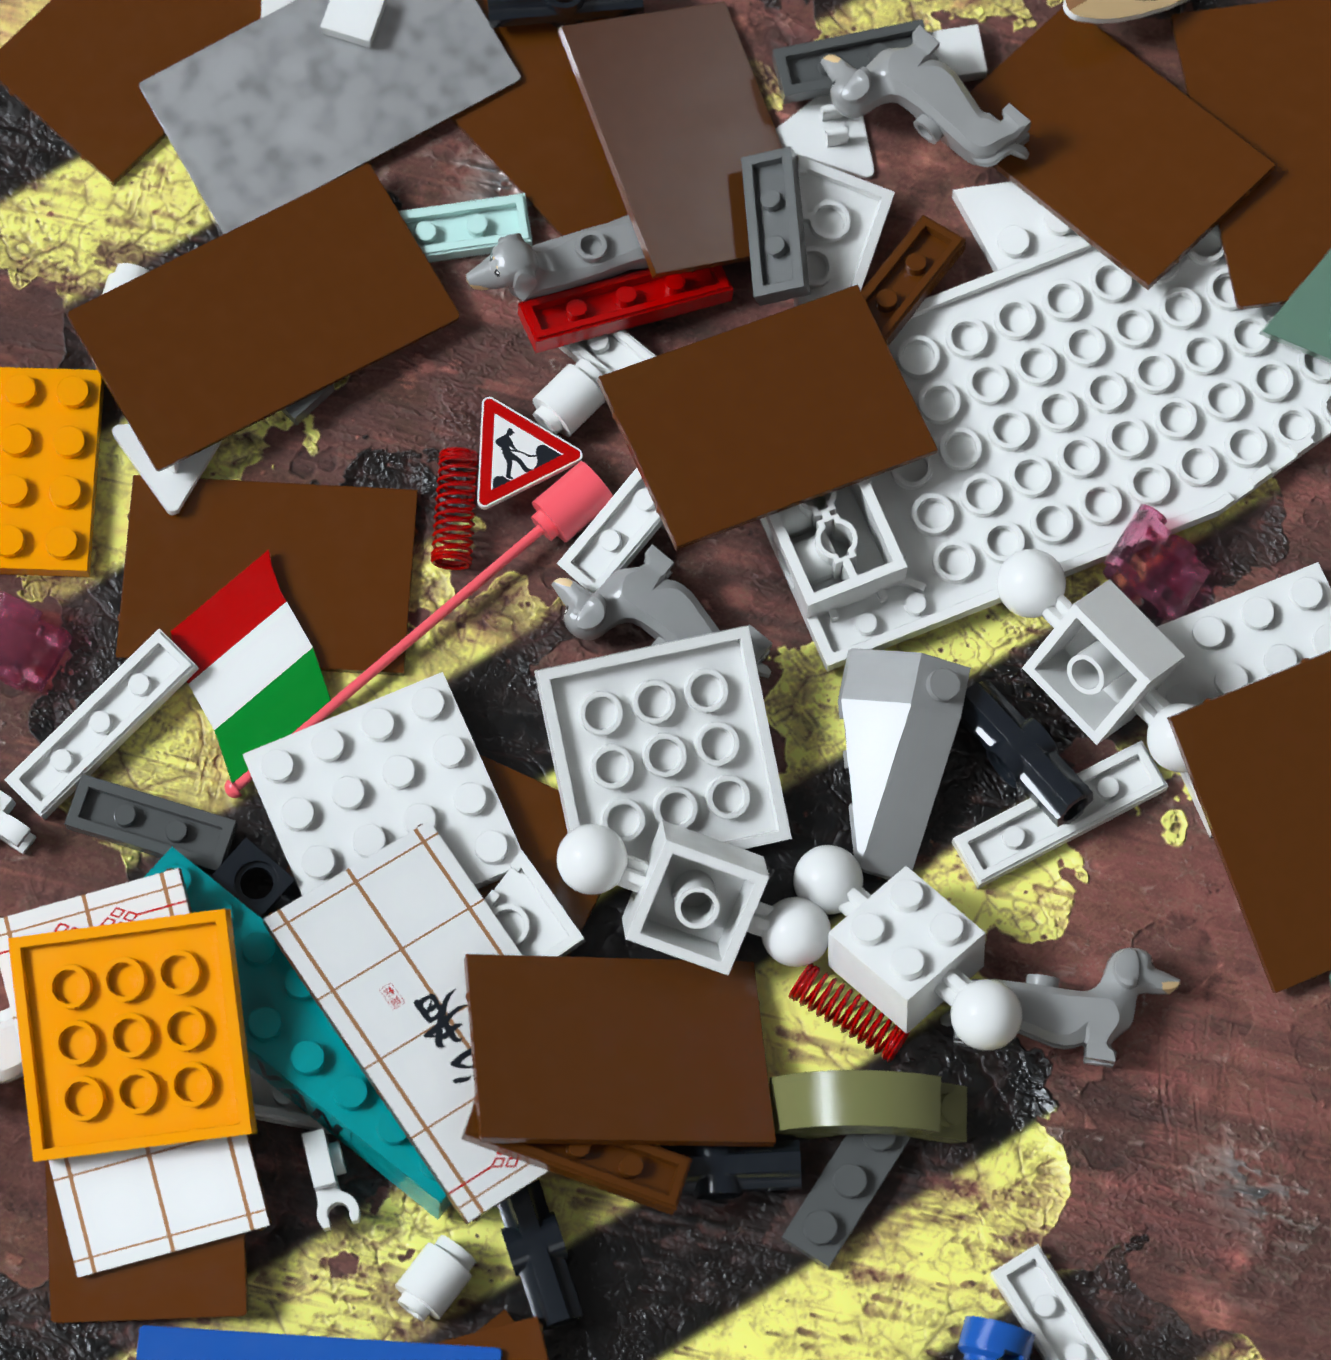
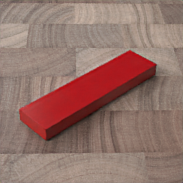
M722 266L652 278L650 270L647 268L518 302V316L536 354L732 301L733 288Z

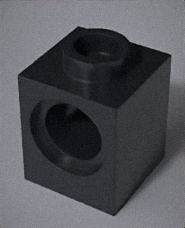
M247 838L241 842L211 876L213 880L262 919L266 918L269 913L276 912L296 900L295 896L300 892L296 880ZM265 877L273 882L271 892L262 899H251L245 895L247 884L255 878Z

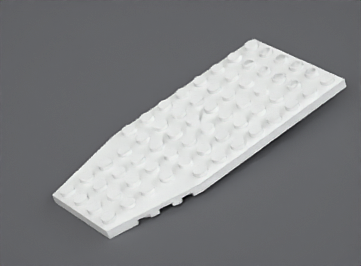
M1218 225L1149 290L1145 289L1087 241L1080 238L924 299L888 348L919 411L922 413V418L938 448L937 453L760 519L827 672L845 665L848 650L852 648L884 650L1002 603L997 590L998 573L1007 558L1018 551L1038 549L1047 552L1060 563L1065 577L1218 517L1331 435V364L1258 334L1284 304L1244 310L1236 307Z

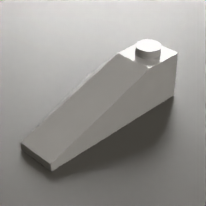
M857 648L848 650L838 697L839 719H844L847 750L843 751L844 768L849 769L852 803L848 807L853 855L857 859L862 872L890 880L905 866L913 870L960 722L970 667L919 652Z

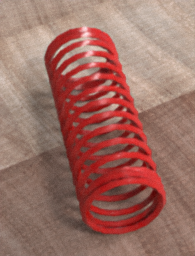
M449 447L442 449L438 453L440 469L437 471L439 478L436 482L439 486L436 488L438 495L435 498L438 504L434 507L437 513L434 515L436 522L433 525L435 532L432 536L435 540L431 543L434 549L431 552L430 561L434 566L442 569L461 570L469 568L473 560L470 556L473 550L469 546L474 542L469 537L475 534L470 528L475 526L471 519L476 516L472 510L477 507L473 503L477 496L473 493L478 490L474 484L478 481L475 475L479 472V469L475 466L479 464V453L469 448ZM449 468H468L473 469L475 471L463 472L451 470ZM444 470L448 472V474L442 475L441 472ZM448 477H468L474 480L463 481ZM443 479L448 482L442 484L441 480ZM448 486H467L474 489L463 490L451 488ZM443 488V489H445V490H447V491L441 493V492H440V489ZM447 495H467L473 498H455ZM442 497L447 500L440 502L439 498ZM447 504H466L472 507H454ZM441 506L446 509L440 511L438 508ZM446 513H465L471 516H454ZM441 515L446 518L439 520L438 516ZM445 522H464L470 525H453ZM440 524L445 527L438 529L437 525ZM445 531H463L470 534H453ZM439 533L444 535V537L438 538L436 535ZM444 540H462L469 543H452ZM439 542L444 545L437 547L436 543ZM444 549H461V550H466V551H468V552H460V551L444 550ZM443 558L459 559L463 561H451Z
M813 963L809 964L793 986L789 994V1000L793 999V1002L800 998V1007L809 1002L808 1012L817 1008L816 1017H820L825 1013V1023L834 1017L832 1022L833 1028L838 1027L842 1023L841 1033H845L850 1029L849 1039L854 1038L859 1033L857 1037L858 1044L866 1040V1049L871 1048L875 1044L874 1055L883 1050L882 1060H887V1063H890L899 1052L910 1032L906 1034L896 1025L881 1044L892 1023L888 1019L872 1040L885 1016L881 1012L864 1034L877 1010L875 1006L872 1007L855 1030L870 1003L868 1000H865L858 1012L847 1024L862 997L861 994L856 996L839 1019L842 1010L853 993V988L849 989L831 1013L845 987V983L839 986L835 994L822 1009L837 981L836 978H833L819 999L814 1003L821 987L829 976L828 972L823 975L816 987L805 999L811 985L820 972V967L817 968V965L814 966Z

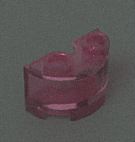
M1141 504L1104 561V564L1107 566L1103 570V574L1130 600L1133 601L1138 594L1151 602L1159 610L1157 616L1172 621L1183 616L1211 571L1196 557L1198 550L1189 541L1177 535L1168 537L1171 531L1165 526L1167 519L1163 514L1149 505ZM1142 537L1146 539V542L1139 543Z
M0 591V680L19 691H23L25 686L28 685L42 693L73 637L65 628H57L40 619L42 612L12 595Z

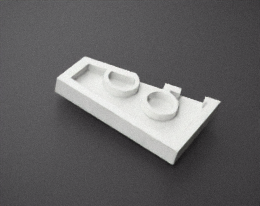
M797 155L810 295L794 298V307L857 284L860 290L862 289L895 193L894 191Z
M1013 182L953 189L952 198L994 272L1082 238Z
M521 850L511 863V868L484 900L522 955L565 957L586 941L530 860Z

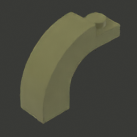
M828 1070L793 1073L769 1078L775 1134L809 1140L846 1134H888L949 1144L967 1142V1087L941 1082L940 1076L881 1070Z

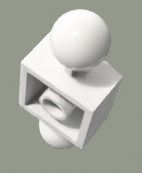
M1026 549L1018 551L1007 558L1001 566L997 577V590L1002 603L1011 612L1022 617L1037 618L1042 616L1054 628L1022 669L1096 745L1127 724L1138 714L1149 725L1147 745L1154 760L1167 770L1179 773L1188 772L1167 717L1195 705L1188 703L1170 705L1157 691L1184 659V654L1110 579L1072 604L1064 596L1066 578L1063 568L1052 555L1038 549Z
M664 820L660 823L645 861L628 855L621 838L613 830L599 824H586L573 829L564 837L558 848L557 867L564 882L575 891L596 895L607 892L616 885L632 891L622 916L626 940L725 975L730 973L746 932L762 937V942L769 955L779 963L790 967L809 965L817 961L828 948V932L831 930V925L827 914L820 906L803 897H789L777 902L773 906L759 902L768 882L769 873L764 856Z
M822 845L809 850L801 857L796 865L793 876V884L797 896L814 902L827 915L843 913L846 916L828 932V966L907 1034L945 1001L951 1006L953 1029L966 1045L977 1050L991 1051L1006 1046L1015 1038L1022 1023V1008L1017 995L1007 985L996 980H970L984 966L986 932L907 866L902 868L875 893L870 895L862 888V869L857 859L849 851L835 845Z

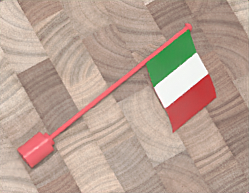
M583 461L577 463L532 501V505L537 511L531 516L532 521L536 525L535 528L332 699L330 698L313 646L280 590L272 567L269 549L171 630L172 641L199 668L187 680V683L215 731L231 782L227 780L224 789L226 794L231 798H239L242 796L239 791L252 781L242 754L322 722L542 535L550 541L558 536L564 542H568L594 520L613 497L601 478Z

